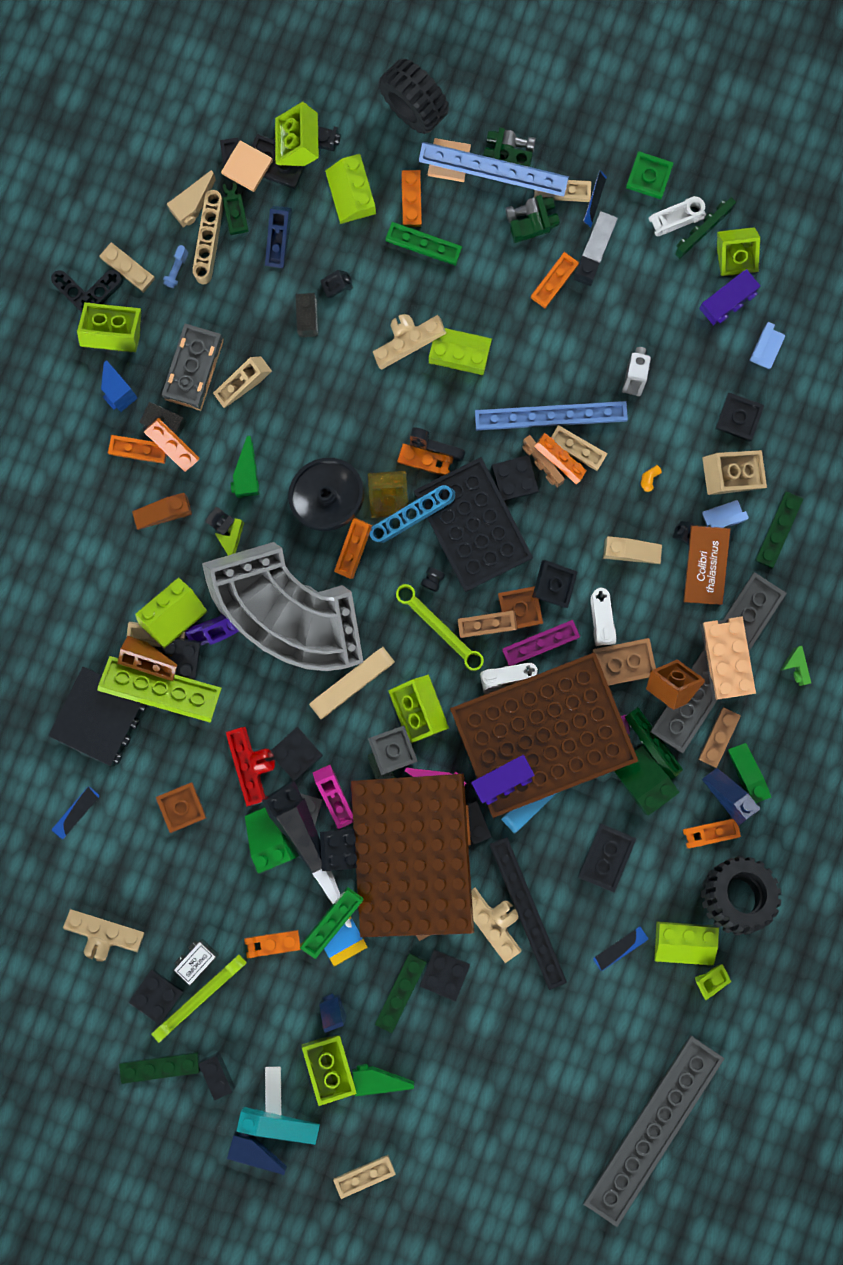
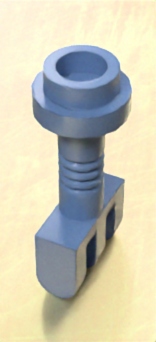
M183 245L178 246L174 255L176 259L169 276H164L163 284L170 288L177 286L178 281L175 279L182 263L185 264L188 257V251Z

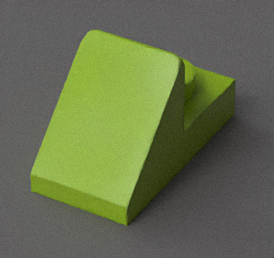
M235 518V521L229 527L228 533L230 536L215 533L227 555L235 554L244 526V522L240 519Z
M723 964L717 965L706 974L695 977L705 1000L712 997L731 982Z

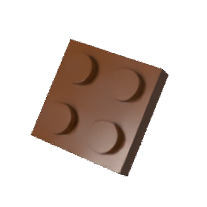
M535 586L498 593L501 612L515 611L517 629L543 624L539 600L532 597Z
M193 782L156 797L170 833L207 818Z

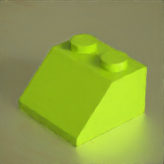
M755 227L717 232V253L721 276L740 274L746 269L750 273L759 272L760 236Z

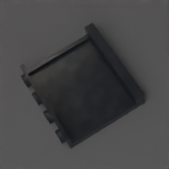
M83 666L48 736L109 766H115L122 759L123 754L121 752L124 746L127 747L130 743L131 736L129 735L132 729H136L140 722L138 717L141 711L144 712L148 705L97 691L102 675Z

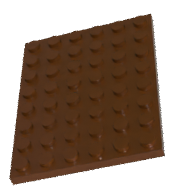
M595 652L450 708L477 779L522 755L525 756L535 775L531 777L532 782L524 786L521 783L514 786L515 791L505 796L504 793L497 795L498 800L488 805L492 818L638 762Z
M464 774L351 781L353 825L356 837L358 895L363 897V902L358 906L360 937L474 933Z

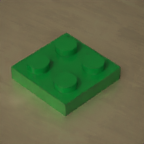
M638 151L626 188L662 199L673 162Z

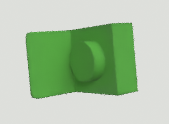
M796 647L780 671L795 668L794 678L796 683H799V686L811 684L803 647Z

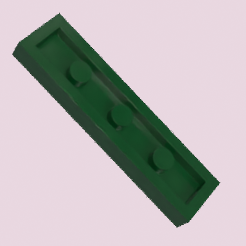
M732 197L728 201L723 200L716 207L717 211L714 214L709 213L704 218V223L700 227L697 225L690 232L691 236L688 239L683 238L676 245L678 248L675 255L681 259L734 208L736 201Z
M787 491L784 492L755 558L756 562L771 569L774 568L803 498Z
M638 707L625 716L628 725L633 728L639 740L646 746L652 758L656 760L670 780L683 771L664 742L650 733L653 727Z
M409 953L375 1022L376 1026L393 1033L427 961Z
M198 1052L122 1062L119 1064L121 1084L200 1073Z

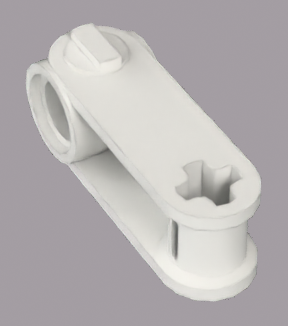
M693 196L684 202L651 215L649 221L653 223L656 230L655 235L661 236L693 222L696 223L703 220L706 215L704 211L705 203L701 198ZM696 207L699 212H693L690 208Z
M598 588L590 598L595 645L616 644L610 594L606 589ZM598 594H600L601 597H604L602 602H600L598 598L596 599Z
M524 663L485 670L480 673L483 692L488 694L535 676L538 673V669L532 663Z

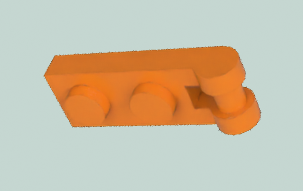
M403 444L397 462L444 476L450 473L448 469L450 464L453 463L454 458ZM437 461L443 462L441 468L436 467Z
M733 818L683 829V833L687 838V849L741 837L739 826ZM699 832L700 840H695L693 833Z
M299 930L244 938L248 952H246L247 958L301 950ZM260 942L261 949L255 950V943Z

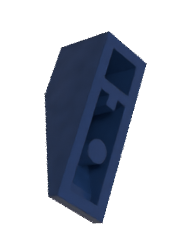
M280 206L270 208L265 266L284 268L292 208Z
M718 768L702 779L738 826L760 810L751 796Z
M331 993L322 997L323 1001H320L319 1007L324 1032L326 1033L344 1026L347 1015L339 994L334 996Z
M235 1131L227 1156L228 1160L282 1175L285 1174L287 1166L255 1136Z

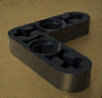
M109 270L85 292L64 271H55L51 276L54 286L81 313L83 303H89L92 300L90 298L91 295L97 301L94 304H103L122 285L123 281L119 272ZM111 276L116 277L117 282H111L109 278ZM58 277L63 278L67 284L66 287L61 282H58ZM104 282L110 287L109 290L103 284ZM72 288L78 289V295L75 297L69 296V291ZM98 288L105 290V294L102 297L95 296V291Z
M417 427L412 428L410 446L454 458L453 460L463 461L465 450L430 440L427 430Z

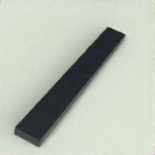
M508 837L489 844L548 989L551 990L566 984L567 981Z

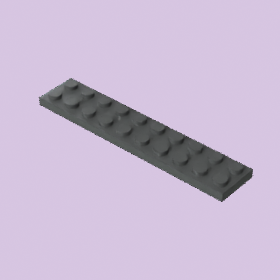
M754 572L723 620L743 616L747 645L750 651L787 593ZM704 649L691 667V670L705 679L704 684L686 705L675 710L666 706L650 733L680 753H684L717 700L713 701Z
M689 1036L583 1202L585 1206L618 1227L725 1059L693 1036Z

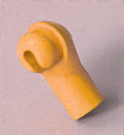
M658 465L642 475L641 487L645 492L653 490V478L662 473Z

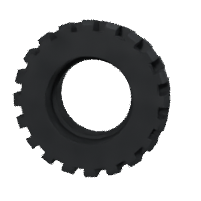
M405 58L399 59L380 77L378 86L386 103L389 104V107L406 125H409L418 133L426 134L431 132L447 116L449 104L446 101V96L442 93L441 88L437 86L434 79L425 70H422L418 64H414L413 61Z
M737 856L734 859L730 858L720 863L707 874V879L702 884L705 888L701 891V897L705 898V902L702 905L709 912L706 914L708 918L715 920L713 924L716 927L722 926L724 932H733L734 935H747L763 929L773 922V918L779 913V910L776 908L781 906L782 900L778 899V896L781 895V888H777L776 884L779 883L777 878L772 877L771 874L773 872L770 868H764V863L761 861L755 863V859L751 857ZM733 878L746 882L754 893L755 905L752 912L748 914L735 909L729 901L727 888L729 881Z

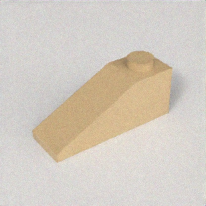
M212 170L167 203L170 212L182 227L191 225L198 217L204 204L205 195L212 189L216 181Z
M261 356L250 357L213 394L223 408H226L258 385L272 370Z
M607 536L604 544L603 559L661 564L662 545Z

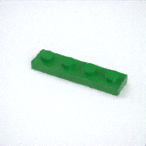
M394 222L391 223L386 236V242L455 266L462 251V246Z
M347 887L300 944V949L316 959L363 902V897Z

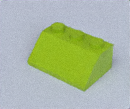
M303 101L275 118V160L277 165L306 166L319 158L318 113Z
M360 154L342 158L325 170L340 224L376 214L375 203Z
M84 303L77 329L80 346L136 352L140 339L141 308Z
M445 328L446 334L432 341L429 354L430 364L484 375L492 342L491 338Z
M178 577L135 615L138 624L165 649L200 619L207 610L193 590Z
M429 674L412 679L388 690L401 726H405L411 743L449 729Z
M656 922L654 961L714 965L718 950L719 928L713 925Z
M340 1035L320 1038L302 1044V1051L318 1106L357 1094Z

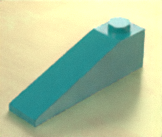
M243 1107L236 1132L315 1145L320 1124Z

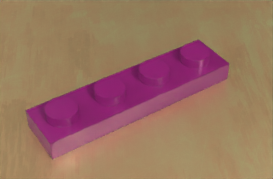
M571 620L507 646L502 651L508 666H513L580 638L574 621Z

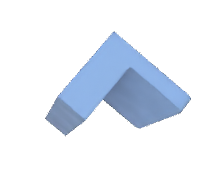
M770 322L763 328L749 360L767 369L772 367L785 338L784 334L773 330L775 324Z
M738 500L702 512L705 524L708 527L727 528L745 522L748 519L746 511L742 512Z

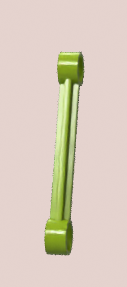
M404 584L398 587L396 591L397 600L401 604H408L464 659L467 669L477 671L482 667L484 663L483 656L477 651H471L415 596V590L412 586ZM403 588L412 590L411 600L402 601L399 597V591ZM470 655L480 656L481 664L477 668L469 667L467 658Z
M240 954L235 957L151 1035L158 1043L162 1041L247 962Z

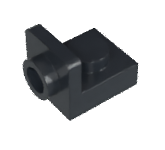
M334 126L333 130L318 127V148L335 151L336 145L339 146L341 139L338 127Z
M337 270L320 280L327 298H332L345 289H353L352 278L346 271Z
M215 507L205 519L207 524L222 535L235 521L218 507Z
M680 521L675 527L672 537L689 545L691 525H696L692 522Z

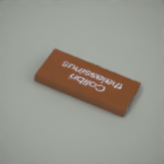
M691 525L684 602L723 605L730 528Z

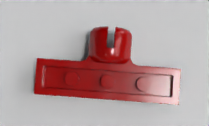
M246 726L228 731L226 736L246 807L261 803L266 797L260 775L275 768V760L266 762L267 758L274 755L266 748L258 751L252 750Z

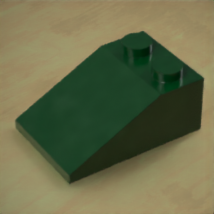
M642 745L635 750L638 762L617 769L614 773L644 814L649 816L680 792Z

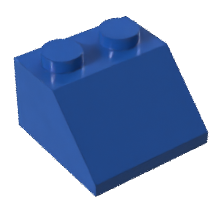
M106 360L103 365L101 390L105 395L102 397L113 410L117 408L122 412L138 397Z

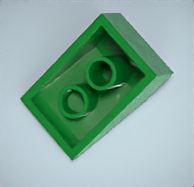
M266 808L245 816L250 854L258 874L299 857V854L271 820Z

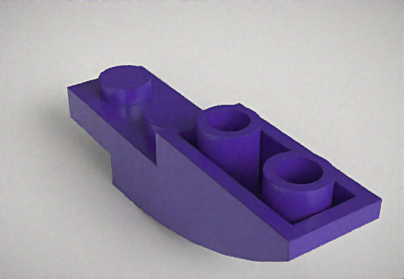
M221 613L216 618L188 628L185 634L190 640L201 641V645L206 643L212 645L239 631Z

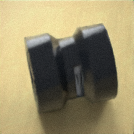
M428 567L426 578L422 579L420 585L438 592L440 588L439 583L444 579L445 574L437 569Z

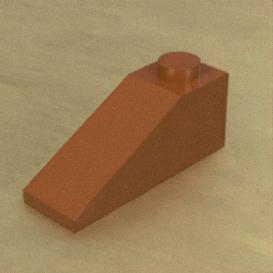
M185 493L163 498L132 511L137 530L192 515L189 500Z
M127 636L120 649L117 664L166 680H174L177 664L146 641Z

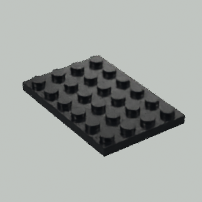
M482 457L413 491L418 500L442 485L454 490V501L430 515L427 519L464 592L533 559ZM444 490L441 493L443 500L448 499L450 496L448 490ZM427 500L425 503V508L429 510L433 507L432 500Z

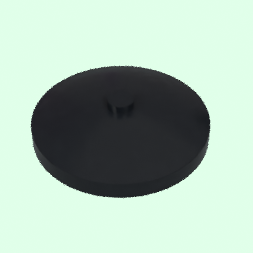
M321 458L309 462L296 473L289 487L288 499L293 514L303 525L317 531H331L345 526L356 517L363 505L365 490L359 473L352 465L337 458Z

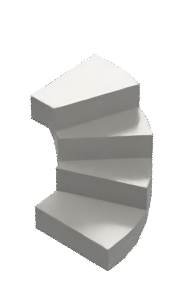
M268 543L202 563L210 595L219 612L241 634L263 651L286 663L311 670L332 671L363 663L352 592L343 585L317 592L312 587L301 584L288 571L285 566L282 547L276 543Z

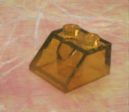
M406 471L368 473L371 518L388 517L408 506Z

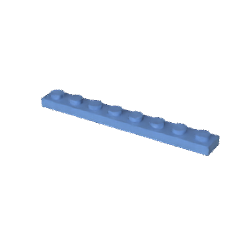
M423 142L421 146L419 162L563 197L565 195L569 176L428 142Z
M626 401L475 410L476 431L627 422L628 420Z

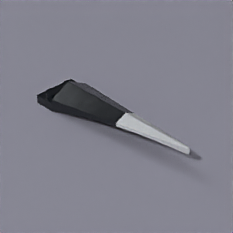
M295 781L289 782L264 798L262 802L271 820L290 842L319 882L332 904H334L340 897L332 871H322L320 838L305 798H302ZM348 919L345 924L347 927H352L350 919Z

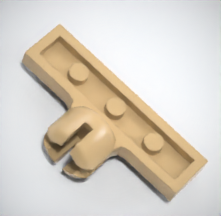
M407 314L398 316L401 324H398L397 319L394 318L391 322L394 339L373 351L378 367L382 370L445 335L446 331L441 318L437 315L416 327L412 318Z
M473 888L471 890L473 920L506 963L522 951L507 931V927L518 919V913L516 909L508 914L506 913L513 906L508 901H503L496 907L491 908L478 890Z
M71 909L63 926L65 930L88 937L84 954L90 959H93L95 956L96 961L106 960L111 946H119L138 952L144 937V932Z

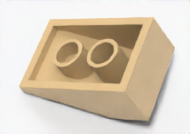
M762 450L715 453L702 457L708 495L767 488Z

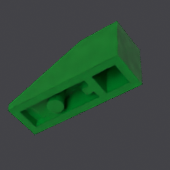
M251 436L246 437L233 474L234 482L230 483L231 491L235 493L237 498L260 495L253 439Z
M743 743L728 749L743 790L751 796L755 803L771 798L765 779L747 744Z
M368 1064L357 1065L352 1072L357 1093L355 1096L414 1089V1081L373 1066L368 1067Z

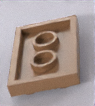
M649 638L592 650L593 653H596L608 686L649 678L651 670L656 669Z

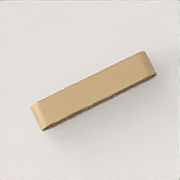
M216 190L208 191L204 198L193 264V274L200 284L209 283L213 274L224 208L221 194ZM218 199L216 204L210 203L211 200ZM209 217H216L213 222L207 221ZM206 235H213L210 240L204 239ZM203 253H210L207 258H201ZM200 271H207L204 276H198Z
M384 647L380 648L309 704L320 719H323L389 668L395 661Z

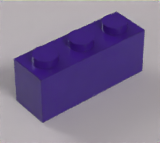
M746 269L706 299L699 309L712 325H715L717 322L721 324L729 317L728 314L730 312L740 310L744 306L743 302L747 299L749 301L753 300L758 295L757 291L761 286Z
M522 755L474 780L471 784L481 803L486 802L489 805L498 800L497 795L504 793L506 796L515 791L514 786L520 783L524 786L532 782L531 777L535 775L525 756Z

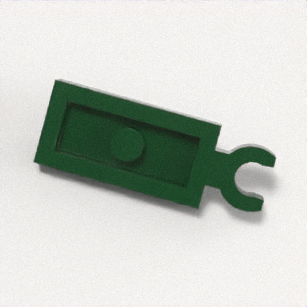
M233 182L232 190H227L226 184H223V190L227 197L222 198L230 235L249 232L242 196L237 194L238 188L236 183Z

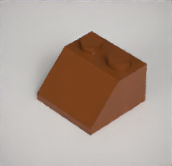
M675 660L651 670L646 690L664 702L668 707L675 710L686 705L704 684L705 679L679 660Z

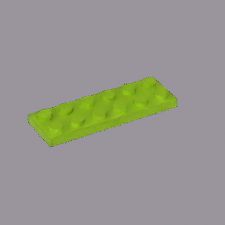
M109 656L97 691L211 723L221 692L220 687L175 675L173 681L166 680L117 664L118 658Z

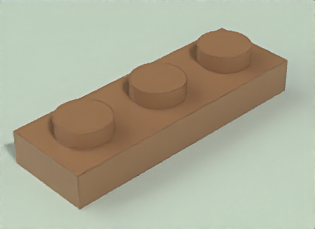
M531 435L527 436L523 440L524 451L534 457V463L540 470L543 469L549 483L559 487L564 483V477L553 463L534 447L536 442Z
M515 611L458 619L460 638L517 630Z
M722 707L698 760L717 768L741 715Z

